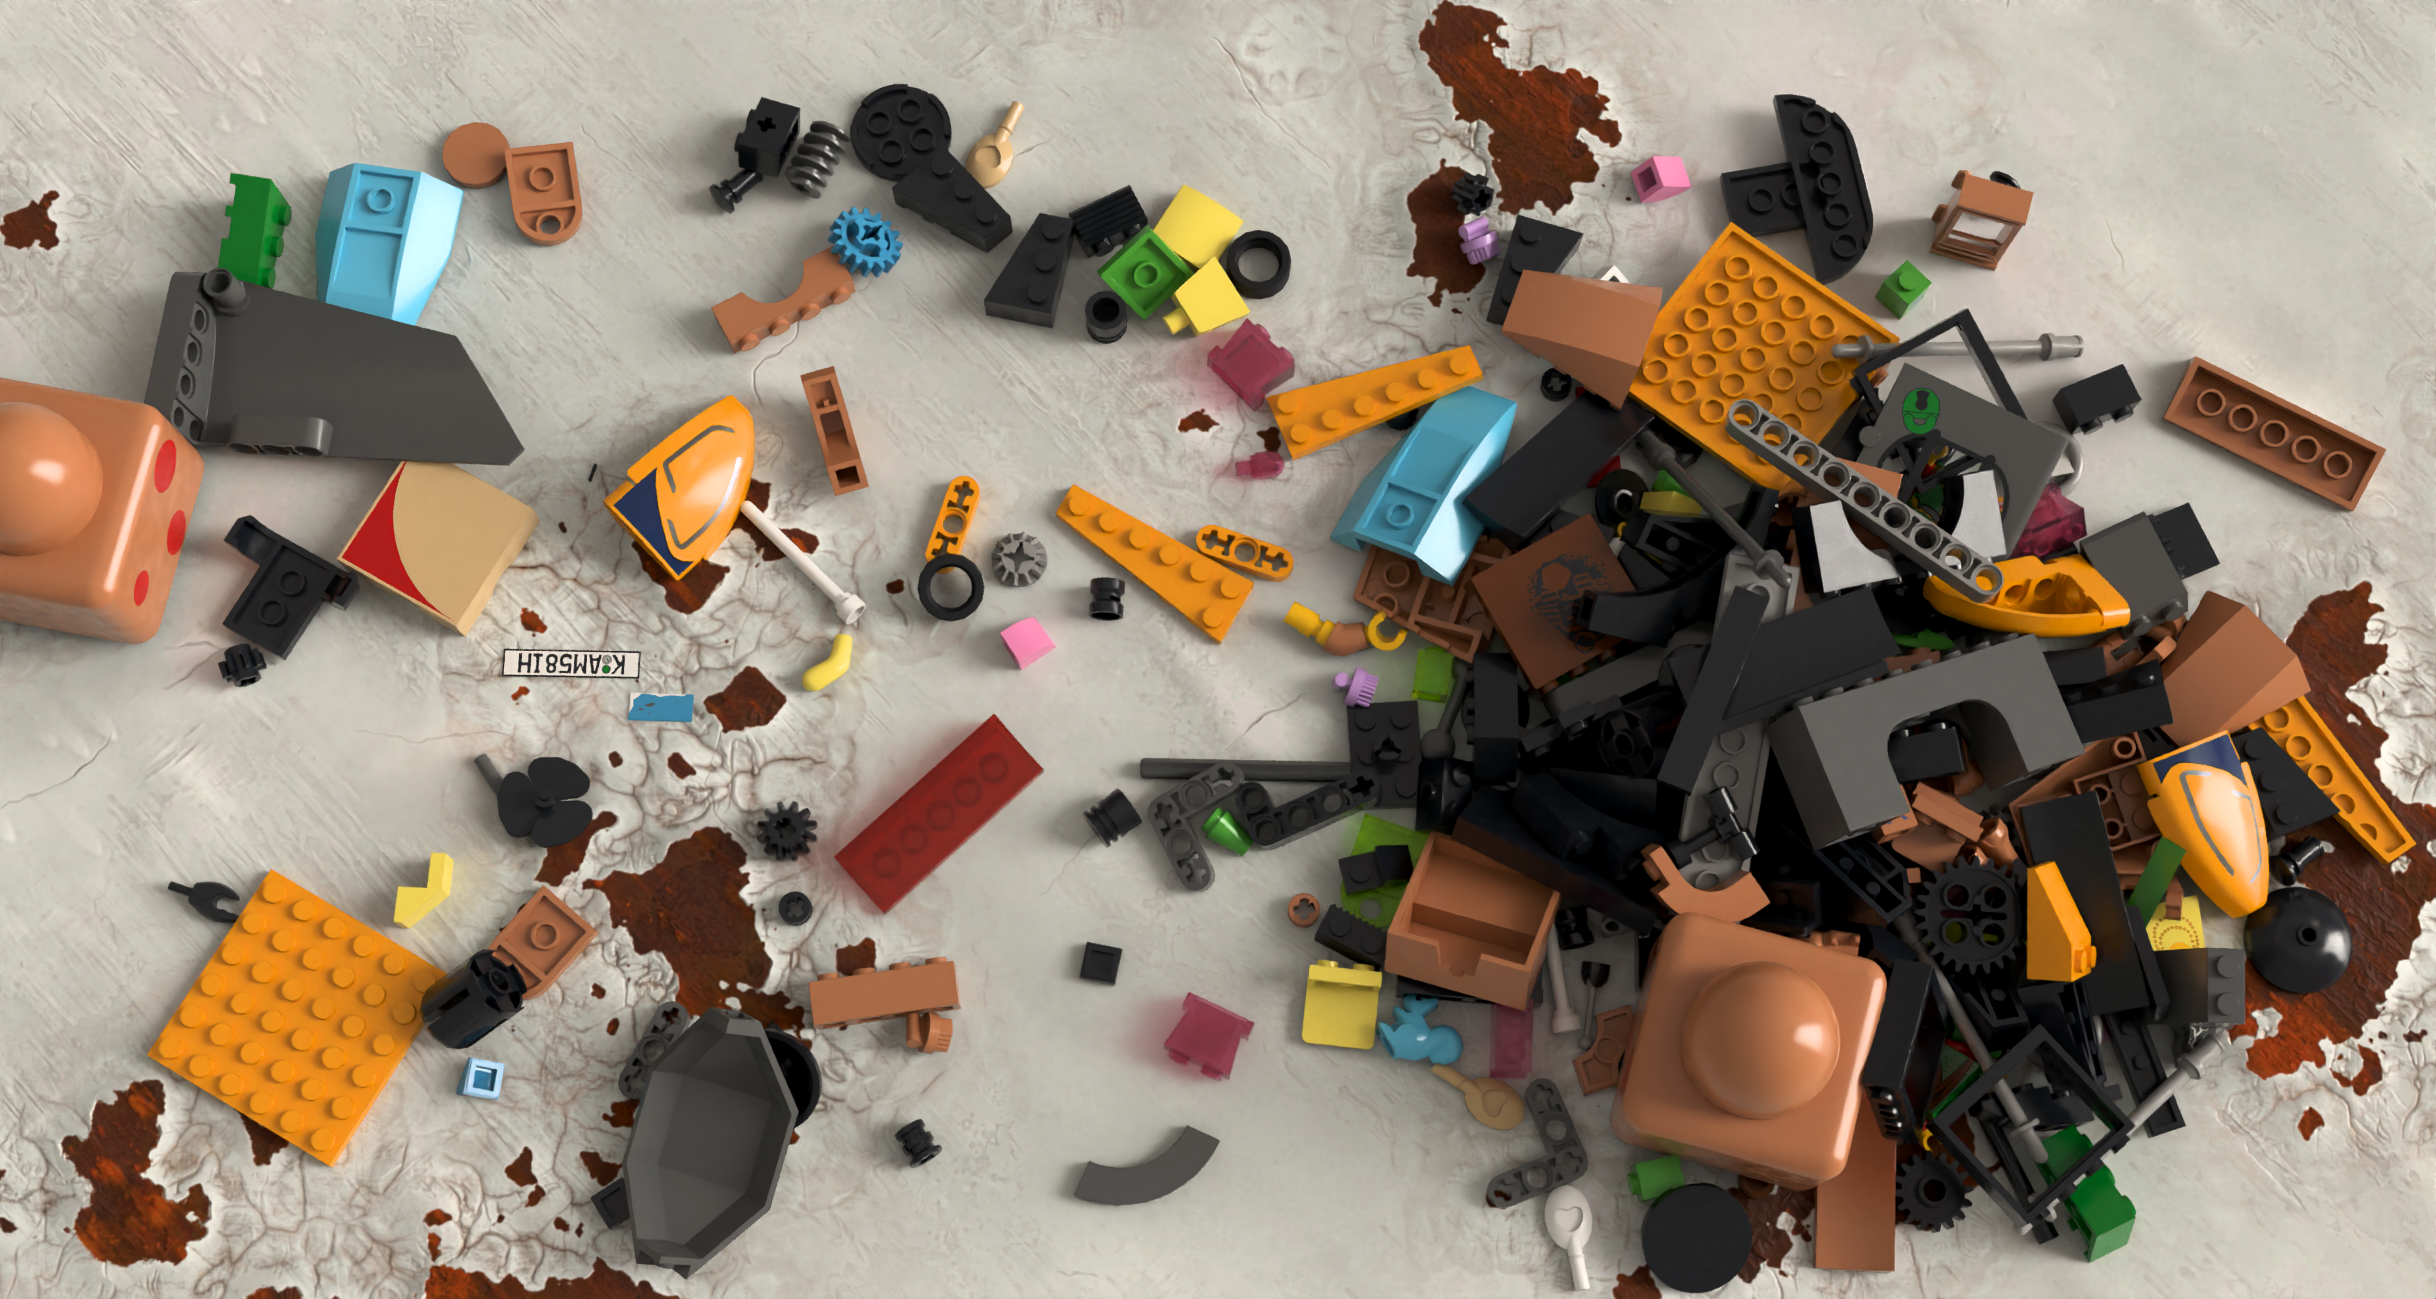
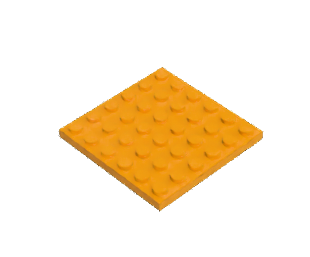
M1730 222L1657 314L1639 369L1627 395L1749 482L1778 490L1780 493L1792 478L1743 446L1726 432L1725 419L1731 405L1737 400L1749 399L1817 445H1820L1857 397L1849 380L1853 378L1850 370L1859 366L1856 358H1835L1831 355V348L1836 344H1856L1858 337L1861 335L1870 336L1873 343H1899L1900 338ZM1878 369L1867 374L1869 381ZM1745 414L1733 416L1734 420L1742 426L1751 424L1750 418ZM1766 434L1763 436L1765 442L1771 446L1781 444L1780 438L1777 435ZM1804 454L1793 456L1795 462L1800 466H1804L1809 459Z
M270 869L147 1056L328 1166L333 1167L425 1025L420 1014V1006L426 990L447 975V973Z

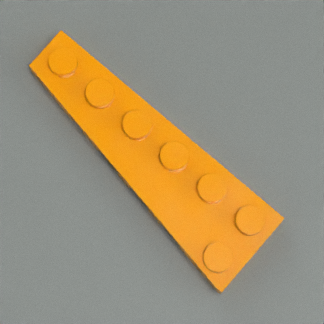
M1470 345L1272 395L1266 399L1294 461L1479 382L1484 377Z
M1074 484L1056 511V517L1091 545L1099 548L1114 563H1118L1133 575V578L1142 585L1145 584L1159 595L1161 600L1169 606H1173L1189 622L1218 644L1222 643L1254 588V583Z
M2304 696L2287 703L2283 707L2242 728L2247 733L2262 727L2341 810V812L2333 817L2383 866L2416 845L2410 834Z

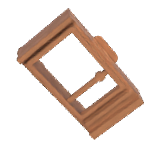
M1959 170L1951 184L1956 191L1948 204L1938 205L1931 219L1937 223L1929 253L1995 271L1999 260L2021 227L2026 224L2034 192L1972 176L1969 171ZM1962 213L2005 224L1995 240L1953 229ZM1949 234H1952L1955 236L1984 243L1988 246L1993 247V249L1953 239L1948 236Z

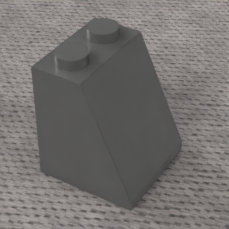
M2144 511L2079 541L2080 555L2128 603L2130 621L2125 627L2116 629L2123 640L2133 636H2142L2150 631L2152 627L2165 621H2174L2188 611V592Z
M2207 947L2154 951L2171 1005L2167 1018L2155 1021L2150 1007H2143V1025L2219 1028L2245 1024L2244 949Z

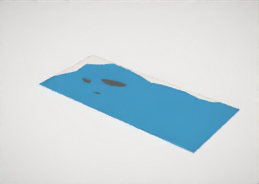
M630 693L628 720L692 722L694 694Z

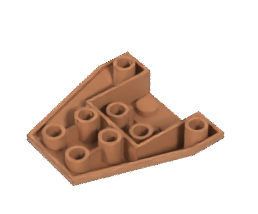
M2137 732L2092 742L2084 748L2085 754L2061 765L2007 805L2029 868L2033 864L2019 812V807L2084 792L2097 791L2117 874H2142L2163 836L2147 806V802L2155 798L2154 794L2148 795L2136 765L2147 760Z

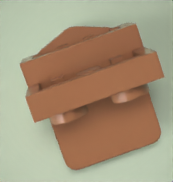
M1913 782L1907 798L1918 826L1909 835L1891 840L1890 845L1892 850L1929 871L1936 870L1943 874L1942 862L1948 861L1952 864L1965 842L1978 841L1984 830L1979 827L1984 817L1961 805L1949 792L1932 789L1921 782Z

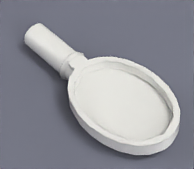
M1563 1185L1557 1187L1548 1195L1544 1207V1221L1546 1229L1555 1244L1564 1250H1568L1569 1257L1567 1259L1570 1261L1575 1291L1590 1289L1582 1247L1591 1235L1592 1214L1583 1194L1572 1186Z

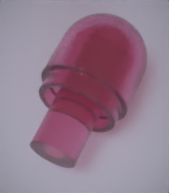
M1275 451L1256 452L1254 455H1250L1248 461L1235 462L1237 476L1251 474L1253 479L1258 478V480L1275 478L1282 473L1284 460Z

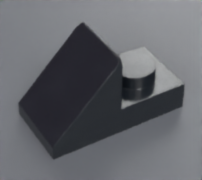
M1408 845L1375 846L1372 852L1338 860L1346 896L1407 883L1410 881L1414 871Z

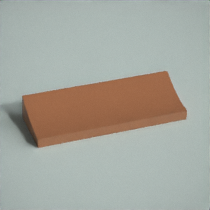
M2197 356L2189 360L2173 397L2161 418L2350 512L2354 511L2386 451L2385 448Z
M1865 1089L1863 1090L1845 1168L1836 1177L1815 1187L1814 1269L1886 1274L1895 1271L1896 1141L1882 1137Z

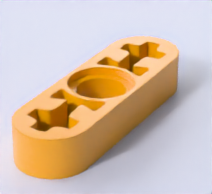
M959 476L951 481L926 549L927 563L935 558L934 553H941L944 546L943 539L949 542L947 554H961L980 501L979 486L973 478ZM965 486H968L972 497H965L962 504L964 511L957 508L959 495L956 490L962 491ZM953 516L960 518L963 521V527L959 532L948 533L944 530L943 524L947 518ZM945 567L940 569L936 573L946 574L951 572L955 567Z
M1217 525L1204 526L1197 534L1196 548L1198 553L1215 562L1274 582L1284 581L1292 573L1293 557L1285 548ZM1211 535H1216L1217 542L1227 546L1228 539L1233 540L1229 547V556L1223 555L1225 547L1214 545L1212 549H1207L1206 542L1203 539H1210ZM1248 545L1253 548L1255 555L1250 561L1242 562L1236 558L1234 552L1237 547ZM1260 551H1265L1264 559L1275 562L1277 557H1281L1286 568L1280 567L1278 572H1274L1272 564L1263 560L1262 567L1256 566L1260 560Z

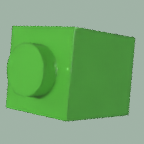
M1906 260L1883 282L1875 298L1900 320L1924 297L1932 282Z
M1674 1155L1636 1163L1630 1166L1631 1173L1627 1174L1630 1193L1632 1196L1637 1195L1639 1203L1657 1199L1670 1188L1675 1189L1685 1185L1679 1157Z

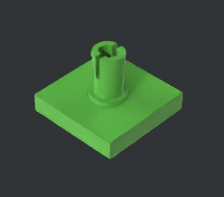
M1148 225L1097 271L1099 276L1144 321L1194 275L1193 271Z

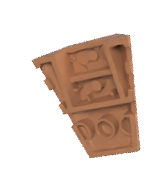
M1523 269L1501 333L1538 358L1540 356L1555 365L1554 368L1564 375H1570L1582 383L1583 388L1594 395L1597 393L1609 401L1611 407L1620 411L1643 358L1660 309L1663 288Z
M1481 535L1457 580L1451 586L1422 575L1416 560L1372 544L1353 599L1375 612L1384 609L1386 618L1473 665L1474 653L1486 652L1492 644L1496 629L1476 595L1469 598L1463 585L1473 576L1515 554L1517 548L1511 552L1498 538H1488V535Z
M2207 590L2176 641L2177 647L2167 656L2161 666L2174 723L2156 728L2178 749L2225 730H2228L2230 735L2309 693L2311 689L2298 656L2245 604Z

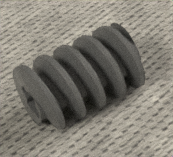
M825 121L812 122L810 132L806 133L803 138L804 144H800L797 148L798 155H794L791 159L792 166L785 170V177L795 189L815 199L821 197V193L815 186L825 188L828 184L821 175L832 176L834 173L827 164L838 165L840 162L839 158L833 153L844 154L846 152V148L840 143V140L851 142L850 137L843 130Z

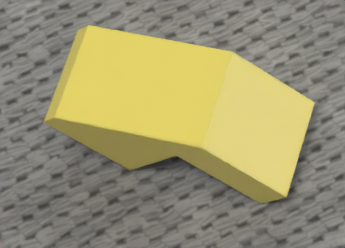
M431 852L427 888L398 886L394 923L401 928L410 929L450 895L454 862L451 857L446 853Z

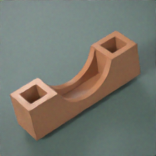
M832 247L803 261L804 272L799 287L792 295L782 301L762 303L749 298L741 292L711 307L714 317L734 354L739 351H749L755 348L760 343V340L770 335L778 336L783 334L790 328V325L802 319L810 320L816 317L821 312V309L831 304H841L847 301L851 294L856 292L853 280L845 265L838 262L840 256L831 253Z

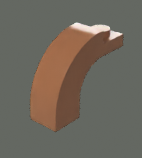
M834 366L800 375L835 496L869 487Z
M1651 843L1640 851L1646 860L1642 863L1645 871L1655 882L1658 879L1660 880L1658 884L1649 890L1650 893L1661 905L1677 915L1685 912H1694L1734 923L1752 916L1771 903L1755 878L1748 871L1739 869L1718 885L1699 889L1694 888L1685 881L1662 846Z

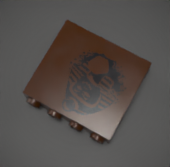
M1590 513L1473 576L1463 585L1469 598L1476 595L1530 688L1525 691L1527 696L1536 691L1539 692L1540 696L1545 695L1559 686L1557 679L1568 674L1570 679L1577 677L1589 669L1586 663L1595 658H1598L1600 663L1619 652L1616 646L1625 641L1630 646L1637 643V641L1588 630L1575 624L1585 589L1604 592L1636 591Z

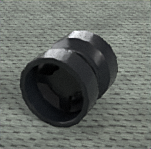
M1109 577L1092 579L1090 582V593L1093 595V601L1089 604V616L1094 619L1107 621L1122 619L1124 606L1121 604V597L1125 593V582Z
M1575 907L1558 911L1555 918V926L1559 928L1560 932L1558 943L1561 951L1578 949L1595 943L1593 932L1588 929L1586 907Z

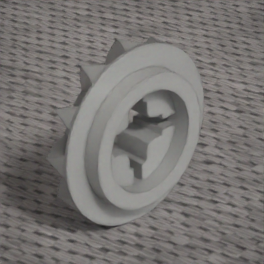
M1025 532L1019 534L1009 533L1007 537L997 541L996 547L991 554L994 573L1002 582L1013 587H1025L1035 583L1041 578L1047 566L1045 548L1037 537L1030 536ZM1022 547L1024 557L1030 560L1028 562L1023 561L1018 572H1016L1014 560L1009 559V557L1016 556L1017 551Z

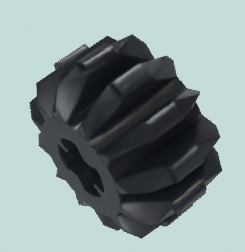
M792 801L787 811L783 802H778V812L776 814L768 808L764 811L769 822L758 821V828L765 832L759 834L757 840L762 844L767 843L764 848L766 855L769 856L776 852L777 861L783 862L786 854L789 853L791 860L795 862L798 861L796 851L799 849L806 855L811 852L805 842H817L818 837L810 831L816 829L818 824L816 820H808L811 815L808 808L799 811L798 803ZM786 825H791L795 833L792 836L788 833L789 838L786 839L782 836L780 830L782 828L787 830Z

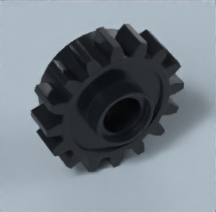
M1931 1150L1922 1153V1161L1914 1154L1908 1157L1911 1166L1905 1163L1897 1166L1901 1175L1896 1176L1895 1198L1898 1204L1895 1206V1212L1902 1211L1906 1215L1903 1220L1905 1224L1912 1221L1916 1222L1917 1231H1923L1929 1225L1931 1232L1937 1233L1940 1232L1941 1223L1944 1228L1949 1230L1955 1227L1952 1218L1958 1221L1965 1219L1966 1216L1960 1209L1972 1206V1202L1965 1198V1194L1973 1191V1187L1964 1185L1963 1180L1969 1174L1968 1172L1959 1174L1956 1171L1959 1165L1957 1160L1949 1164L1946 1163V1153L1944 1152L1939 1153L1933 1159ZM1926 1182L1933 1184L1937 1188L1938 1197L1935 1202L1927 1199L1924 1194Z

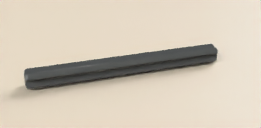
M1143 758L1140 762V775L1144 779H1191L1220 762H1230L1237 765L1243 771L1244 781L1335 782L1351 775V764L1349 762ZM1226 770L1221 772L1223 776L1221 780H1231L1235 776L1234 772L1229 773Z

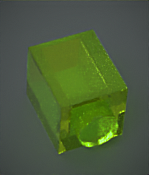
M1434 646L1426 647L1425 650H1418L1411 699L1446 703L1449 693L1453 654H1448L1444 649Z

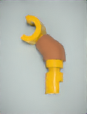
M1294 601L1283 620L1285 623L1298 629V632L1306 637H1309L1310 634L1315 636V642L1323 646V651L1341 657L1369 648L1370 642L1378 649L1384 651L1394 650L1404 642L1408 632L1407 629H1400L1399 633L1393 637L1384 636L1378 629V624L1384 621L1386 617L1384 609L1377 611L1367 626H1365L1364 622L1342 624L1338 621L1335 624L1328 619L1325 622L1319 619L1321 615Z

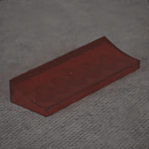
M994 713L836 854L834 858L838 865L886 915L1036 780L1044 770Z

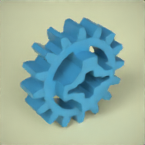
M852 207L848 213L842 211L830 227L831 234L828 237V242L834 244L830 251L833 254L841 255L838 261L840 264L846 262L850 264V272L853 273L856 269H860L862 276L867 277L869 272L872 271L875 277H879L883 271L889 273L901 257L899 251L903 243L896 241L900 233L899 231H891L889 229L892 224L890 220L885 222L880 220L881 213L877 212L872 216L868 208H864L859 213L855 207Z

